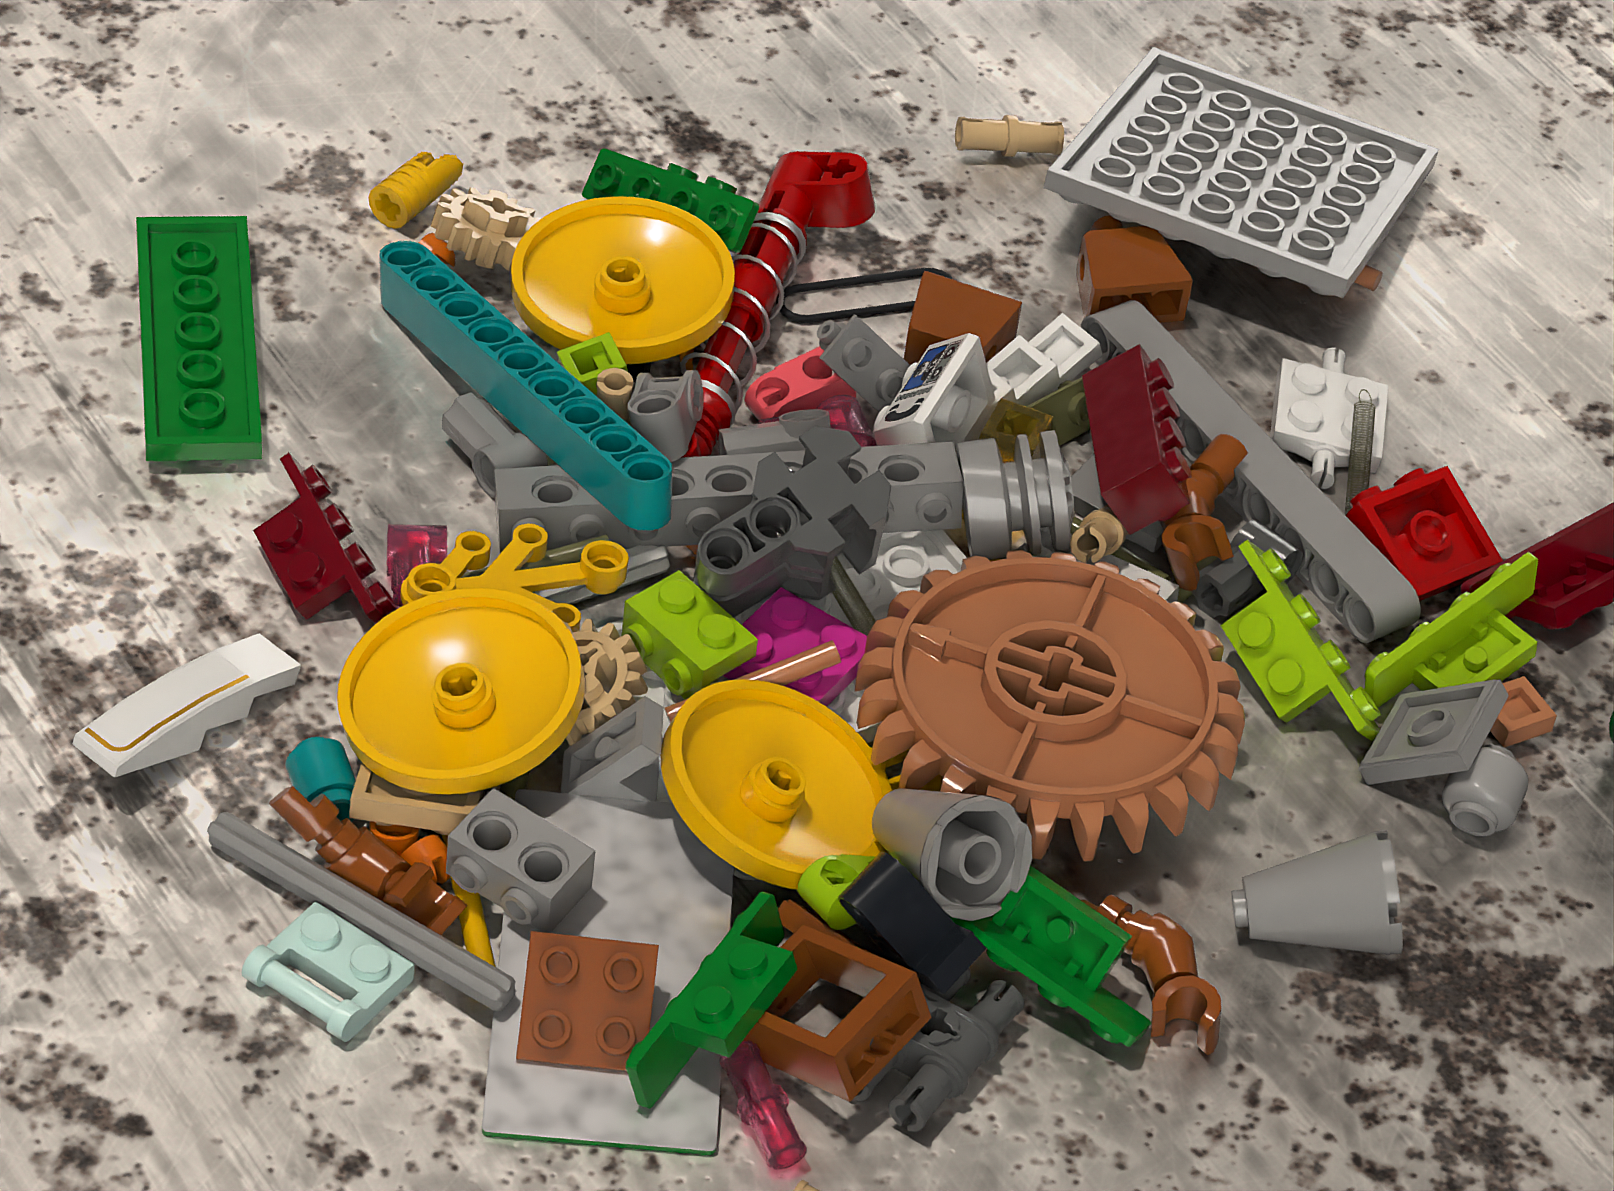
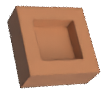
M1525 676L1502 683L1509 696L1490 732L1504 748L1552 732L1557 715Z

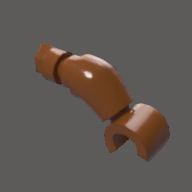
M1227 434L1216 436L1190 466L1192 477L1186 480L1190 504L1182 507L1170 519L1159 522L1164 529L1162 543L1175 582L1180 588L1187 591H1193L1197 588L1200 574L1196 564L1199 561L1211 556H1216L1221 561L1234 557L1223 523L1219 519L1211 517L1215 509L1214 502L1218 495L1223 493L1233 481L1234 469L1248 454L1245 446L1238 439Z
M294 786L285 788L269 802V805L306 842L314 839L318 843L315 851L326 861L323 866L324 868L439 935H442L467 907L458 896L446 892L432 879L434 873L431 867L419 862H415L411 866L378 839L367 827L363 826L358 829L348 818L340 821L336 817L339 809L325 794L319 795L309 803Z
M1112 894L1107 896L1099 907L1085 899L1081 900L1133 936L1124 952L1131 955L1132 964L1143 970L1155 995L1152 1000L1151 1038L1164 1036L1165 1026L1169 1021L1178 1018L1187 1019L1198 1024V1047L1207 1055L1213 1053L1219 1040L1221 997L1213 985L1205 979L1198 977L1194 943L1189 933L1180 924L1160 912L1152 916L1139 910L1133 914L1131 904Z

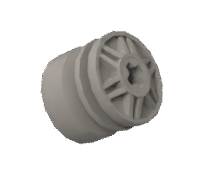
M1055 430L1040 432V458L1038 459L1031 458L1026 434H1020L1016 437L1014 462L1003 463L995 438L958 442L956 444L957 459L963 479L962 509L970 557L981 556L989 560L1005 559L1007 551H1011L1012 531L1020 530L1024 532L1031 555L1041 554L1040 528L1049 527L1054 552L1070 550V532L1073 518L1075 517L1073 490L1069 465L1059 447Z

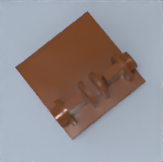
M531 931L516 1059L627 1071L626 1061L633 1047L642 1041L650 1030L659 945Z

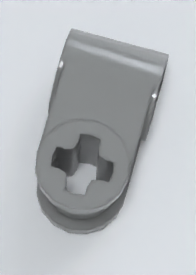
M686 370L681 377L653 378L650 373H639L634 392L628 402L631 427L667 457L670 462L678 460L688 451V445L697 421H700L702 417L703 387L697 370Z

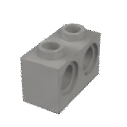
M493 788L448 835L446 874L450 875L462 889L470 893H479L503 908L505 913L515 922L523 925L529 924L540 932L551 933L592 888L595 850Z

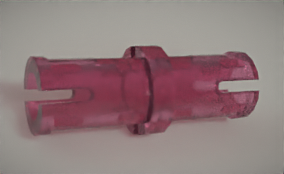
M742 1041L730 1058L722 1055L719 1058L720 1065L725 1070L739 1099L737 1104L738 1115L745 1125L752 1127L770 1168L773 1167L774 1170L791 1167L805 1156L807 1147L801 1140L787 1111L789 1098L781 1085L774 1084L760 1055L758 1045L756 1043L753 1044L752 1041Z

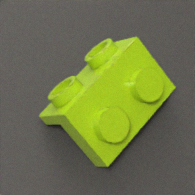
M680 570L625 600L621 636L628 634L632 638L644 663L663 680L666 687L673 694L681 696L683 699L690 698L695 692L709 686L712 681L756 656L758 639Z

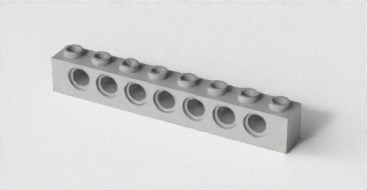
M953 441L862 447L860 452L850 458L847 475L855 485L878 470L881 471L892 485L883 533L961 528L963 479ZM805 450L776 452L792 474L802 468ZM773 452L685 457L672 461L671 520L667 525L655 530H637L623 524L559 465L494 469L495 508L500 553L512 541L514 529L519 525L527 523L539 525L546 530L548 534L547 550L606 534L609 541L621 545L624 549H630L639 545L658 547L698 545L701 537L709 529L751 504L758 462Z

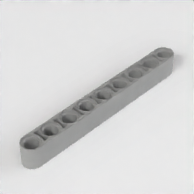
M1130 300L1089 315L1082 320L1081 328L1100 343L1102 356L1095 361L1098 366L1138 344L1142 346L1151 361L1157 358L1162 360L1173 379L1174 388L1169 390V393L1180 412V417L1174 420L1186 443V447L1180 449V452L1191 464H1193L1211 441L1220 434L1233 436L1245 446L1248 454L1234 469L1233 481L1220 495L1246 522L1253 519L1259 520L1303 552V560L1296 575L1360 642L1369 643L1418 621L1421 606L1418 595L1411 583L1138 301Z

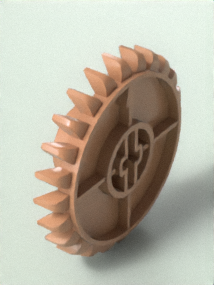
M1016 550L1007 551L1006 559L992 562L988 558L981 556L962 559L961 571L956 574H952L948 570H933L923 576L920 592L916 590L903 591L891 601L887 617L877 620L867 635L865 653L858 664L855 691L864 690V693L859 702L856 723L858 729L882 722L877 728L873 742L871 761L874 766L910 749L903 762L899 789L919 790L940 774L943 777L940 792L986 795L1009 803L1016 809V812L1027 814V826L1032 835L1033 859L1041 860L1045 855L1054 834L1057 818L1070 819L1074 838L1083 861H1093L1098 847L1104 816H1113L1123 839L1134 854L1142 850L1149 820L1148 803H1150L1175 837L1183 832L1189 802L1187 792L1208 811L1214 807L1219 787V772L1231 780L1238 757V744H1240L1245 725L1244 708L1237 701L1241 687L1236 669L1225 662H1221L1224 645L1217 635L1207 630L1196 631L1194 623L1197 613L1187 604L1176 601L1168 603L1159 596L1161 586L1149 579L1140 578L1133 581L1120 575L1118 566L1104 561L1090 565L1077 562L1076 558L1069 553L1054 552L1050 558L1032 557L1031 553Z

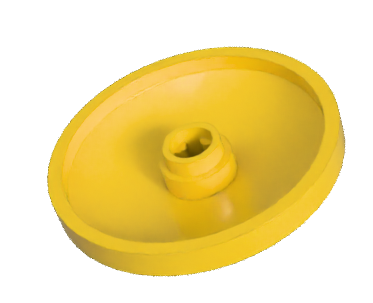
M622 196L602 197L579 201L557 209L536 222L524 234L512 258L511 292L514 305L525 324L536 335L555 348L562 350L610 332L625 363L640 364L680 355L695 348L712 336L722 325L731 309L735 271L731 254L720 236L709 225L689 212L650 199Z
M462 588L442 591L414 600L391 612L376 623L355 645L345 662L338 683L337 702L342 726L350 747L358 759L377 776L399 787L416 792L447 795L464 794L485 790L509 782L527 773L549 757L562 744L577 721L584 699L585 679L578 647L570 630L547 607L531 598L506 590Z
M746 679L727 680L714 683L695 692L681 706L668 726L663 738L660 754L661 771L668 795L682 820L699 840L716 855L740 871L773 885L798 890V883L805 870L816 860L824 856L846 854L876 857L884 849L873 834L872 817L878 802L887 793L892 791L888 777L881 763L874 766L871 761L872 749L855 729L839 715L815 699L796 690L770 682Z

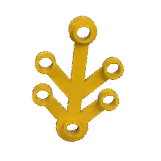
M527 523L519 525L514 529L512 541L482 575L461 578L467 570L484 568L490 559V539L481 532L466 531L457 536L455 548L441 564L425 563L414 567L410 571L408 577L401 585L400 598L402 604L406 605L422 597L454 589L492 588L506 590L526 596L544 605L564 623L567 622L573 632L580 631L581 613L575 606L567 603H555L533 592L585 585L593 593L601 595L611 594L626 580L629 556L621 545L612 541L599 540L591 542L583 548L580 562L520 570L526 562L533 563L542 560L547 550L548 534L546 530L539 525Z

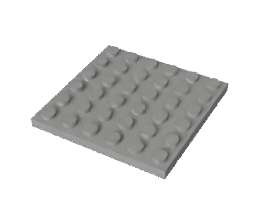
M1152 47L1047 170L1043 188L1058 193L1068 202L1075 204L1085 203L1107 211L1117 220L1137 222L1156 229L1166 238L1186 240L1205 247L1215 256L1226 259L1235 258L1254 265L1261 272L1269 276H1284L1303 283L1318 294L1335 295L1344 298L1433 169L1439 149Z

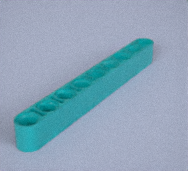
M398 241L390 243L380 250L381 304L392 316L623 524L637 530H655L669 523L672 507V464L667 457L425 246L412 241Z

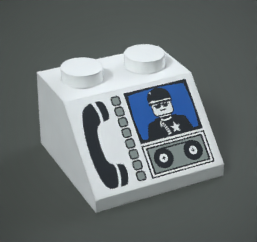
M967 333L929 345L920 361L910 365L904 375L902 388L890 406H885L876 418L873 433L878 446L953 441L956 451V444L958 442L970 440L996 399L979 336Z

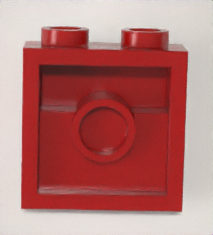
M1448 466L1427 474L1423 468L1415 469L1399 478L1392 488L1381 491L1378 485L1360 492L1349 501L1352 508L1345 516L1411 583L1418 595L1419 601L1461 585L1465 581L1503 562Z

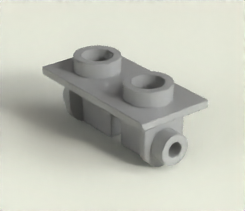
M855 314L847 324L832 320L821 324L817 330L819 346L824 350L820 359L878 412L885 406H890L902 388V381L910 364Z

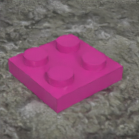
M780 587L742 624L743 627L758 639L756 656L722 676L729 680H734L833 640L840 655L841 663L784 685L815 699L827 707L856 678L858 664L865 653L867 635Z

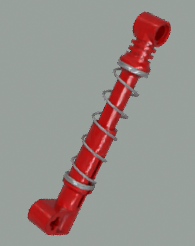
M796 151L786 153L779 158L759 202L758 213L745 243L737 255L731 256L734 261L735 271L731 309L722 325L709 337L707 344L705 345L704 342L700 344L704 348L703 353L693 352L684 356L680 362L681 372L684 375L687 361L694 357H701L695 370L700 375L703 387L702 417L700 421H697L688 445V451L681 458L710 456L716 441L719 439V429L731 428L734 423L735 414L742 404V386L750 381L756 370V353L764 348L770 337V320L776 317L782 308L784 288L792 282L797 273V264L800 263L806 252V228L854 227L865 223L875 213L876 205L868 165L864 157L848 152ZM792 268L791 273L789 274L787 280L785 281V278H786V276H787V273H788L789 269ZM778 295H779L778 304H777V306L775 307L774 311L771 313V311H772V309H773V307H774V304H775V302H776V299H777V297H778ZM765 328V334L763 339L761 340L760 344L754 348L752 343L759 339ZM747 347H749L750 352L745 353ZM751 356V368L746 377L739 381L736 373L742 358ZM737 389V400L734 405L728 392Z

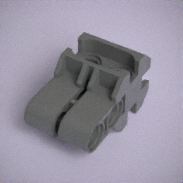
M815 426L800 435L799 441L805 447L803 466L793 474L776 452L760 460L757 465L751 504L715 525L701 537L697 549L693 583L733 618L771 595L780 587L798 597L813 600L824 598L836 590V586L830 579L833 560L840 553H843L859 575L876 564L892 485L880 470L856 485L849 478L847 473L850 458L860 452L862 448L849 431Z

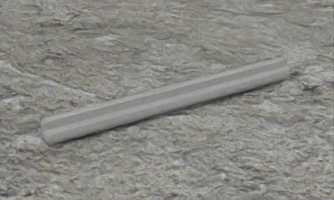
M222 812L208 826L207 832L210 845L309 903L318 902L415 965L494 1011H501L514 998L516 981L512 976L229 812Z

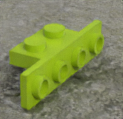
M1247 539L1238 547L1267 592L1220 625L1279 719L1288 723L1332 692L1357 732L1373 742L1380 731V728L1374 721V719L1381 715L1377 705L1363 687L1360 686L1354 690L1344 674L1351 668L1349 662L1332 640L1324 643L1314 626L1320 623L1321 620L1309 601L1301 593L1294 597L1286 585L1285 580L1291 577V573L1279 555L1272 548L1264 552Z
M1527 552L1512 564L1505 563L1492 574L1489 581L1472 593L1466 592L1461 594L1452 603L1448 611L1431 623L1424 622L1420 624L1410 634L1408 640L1390 653L1383 652L1376 656L1365 671L1364 689L1377 707L1382 706L1412 683L1421 691L1488 680H1501L1502 682L1536 656L1538 641L1504 615L1534 594L1538 558Z

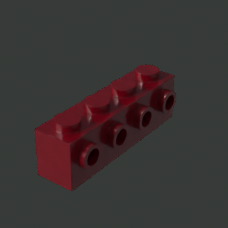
M1138 344L1082 375L1100 492L1129 535L1156 521L1161 522L1170 519L1182 507L1190 504L1186 480L1192 477L1190 468L1180 452V449L1186 447V443L1179 427L1174 421L1180 417V412L1169 393V390L1174 388L1173 379L1162 360L1157 358L1151 361L1142 346Z

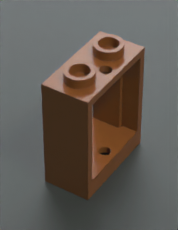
M803 924L780 947L793 951L798 970L737 1047V1050L851 1102L932 1017L916 972ZM820 978L864 997L825 1038L781 1018Z

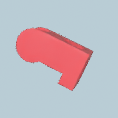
M819 346L774 367V370L757 378L747 390L744 401L746 407L761 423L779 421V416L785 413L808 409L826 410L832 412L838 418L856 411V391L836 373L832 375V369L820 359L824 350Z

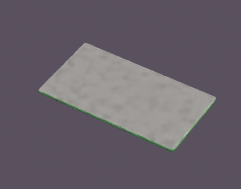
M525 789L517 790L515 794V801L595 850L592 888L551 933L659 945L650 1021L651 1030L664 1014L668 1003L681 993L696 974L703 959L715 950L730 931L734 866L724 861L699 840L682 820L673 803ZM504 911L498 969L514 978L516 981V993L503 1010H493L482 1134L490 1137L687 1154H715L717 1147L722 1055L698 1048L650 1109L637 1104L627 1071L516 1059L531 931H540L529 924L523 925L515 922Z

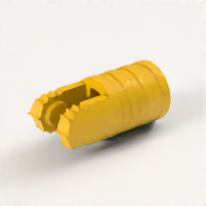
M421 151V153H418L417 156L404 163L370 191L368 199L373 214L387 227L393 229L402 228L458 181V178L462 175L464 163L456 155L444 154L440 156V159H434L432 153Z

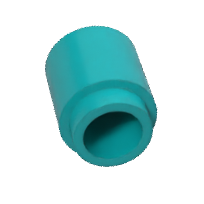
M311 737L303 740L288 755L285 762L292 786L309 803L319 795L325 794L339 809L336 817L340 821L348 818L352 822L354 819L349 818L350 798L356 779L344 746L341 742L331 738Z

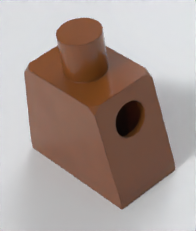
M1111 215L1103 216L1096 220L1091 227V231L1086 232L1082 236L1076 268L1083 317L1085 318L1116 305L1134 300L1142 304L1159 323L1184 321L1193 280L1158 230L1147 226L1124 228L1121 221L1113 218Z
M924 271L909 323L903 359L910 365L915 362L918 363L929 345L971 333L979 336L987 363L1016 338L1022 302Z

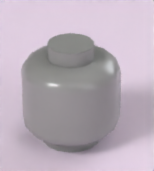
M1485 745L1480 748L1468 771L1449 773L1442 791V804L1450 815L1452 823L1460 830L1475 836L1485 837L1492 835L1493 833L1508 829L1515 822L1528 790V775L1523 766L1516 761L1511 751L1499 745Z

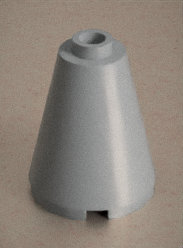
M900 788L887 793L878 802L873 813L872 830L877 841L892 857L908 869L946 914L953 918L974 921L992 916L1001 910L1002 907L997 904L1010 890L1015 893L1020 890L1026 880L1032 861V835L1027 824L1021 822L1013 806L996 797Z
M1387 830L1372 832L1242 877L1243 889L1231 891L1235 927L1247 926L1250 939L1386 955L1402 953V922L1394 923V917H1397V904L1400 903L1392 844L1391 840L1388 839Z

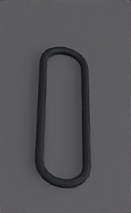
M936 268L909 269L796 284L784 289V300L788 295L797 292L922 276L924 271L950 279L953 278L943 270ZM915 301L812 315L793 313L786 308L783 302L780 313L791 321L814 323L851 318L854 314L866 316L910 310L914 308Z

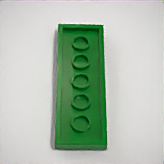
M247 216L136 217L146 461L262 459V433Z

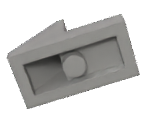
M644 696L564 751L561 793L656 801L659 756L663 743L664 707Z

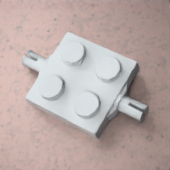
M1334 347L1324 351L1322 368L1313 364L1282 359L1276 377L1270 438L1282 450L1296 453L1312 461L1310 479L1318 487L1322 477L1321 489H1328L1334 484V467H1349L1354 404L1360 402L1359 393L1361 401L1371 403V396L1372 404L1376 407L1371 473L1376 474L1383 454L1388 385L1371 381L1364 377L1344 374L1345 352L1339 349L1335 358L1336 348ZM1358 405V406H1356V407L1365 406V407H1369V408H1370V406H1367V405Z

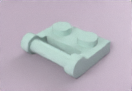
M315 901L267 946H257L245 960L241 973L242 977L256 986L264 987L267 984L327 1023L326 1028L329 1033L346 1042L363 1029L414 980L415 964ZM290 964L344 1000H337L286 966Z

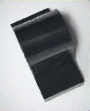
M881 851L838 896V901L877 945L872 950L877 956L916 972L921 984L943 995L987 949L972 931L955 924L908 869L886 852Z

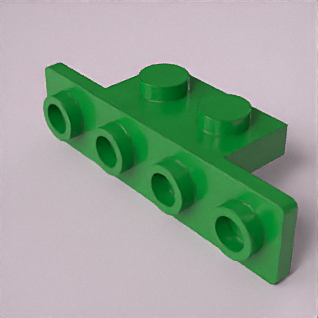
M605 148L600 150L582 191V196L588 200L602 197H637L678 207L709 225L720 236L728 250L736 254L741 251L759 210L758 203L737 195V188L721 180L708 176L705 183L697 181L698 174L676 164L669 163L667 170Z
M1031 865L1020 890L1017 893L1010 890L1000 905L1002 909L994 915L974 921L949 916L955 924L975 934L987 948L986 953L994 963L1006 970L1021 972L1038 984V991L1048 1001L1061 1007H1071L1090 1021L1091 1029L1101 1038L1111 1043H1122L1127 1047H1131L1146 1033L1151 1025V1021L1102 987L1105 979L1133 936Z
M763 891L760 892L746 911L741 912L737 916L731 930L715 950L703 959L698 971L677 997L668 1003L664 1014L646 1037L633 1047L626 1061V1070L638 1105L649 1109L652 1108L698 1048L730 1058L798 970L793 951L778 947L784 939L785 933L774 895Z

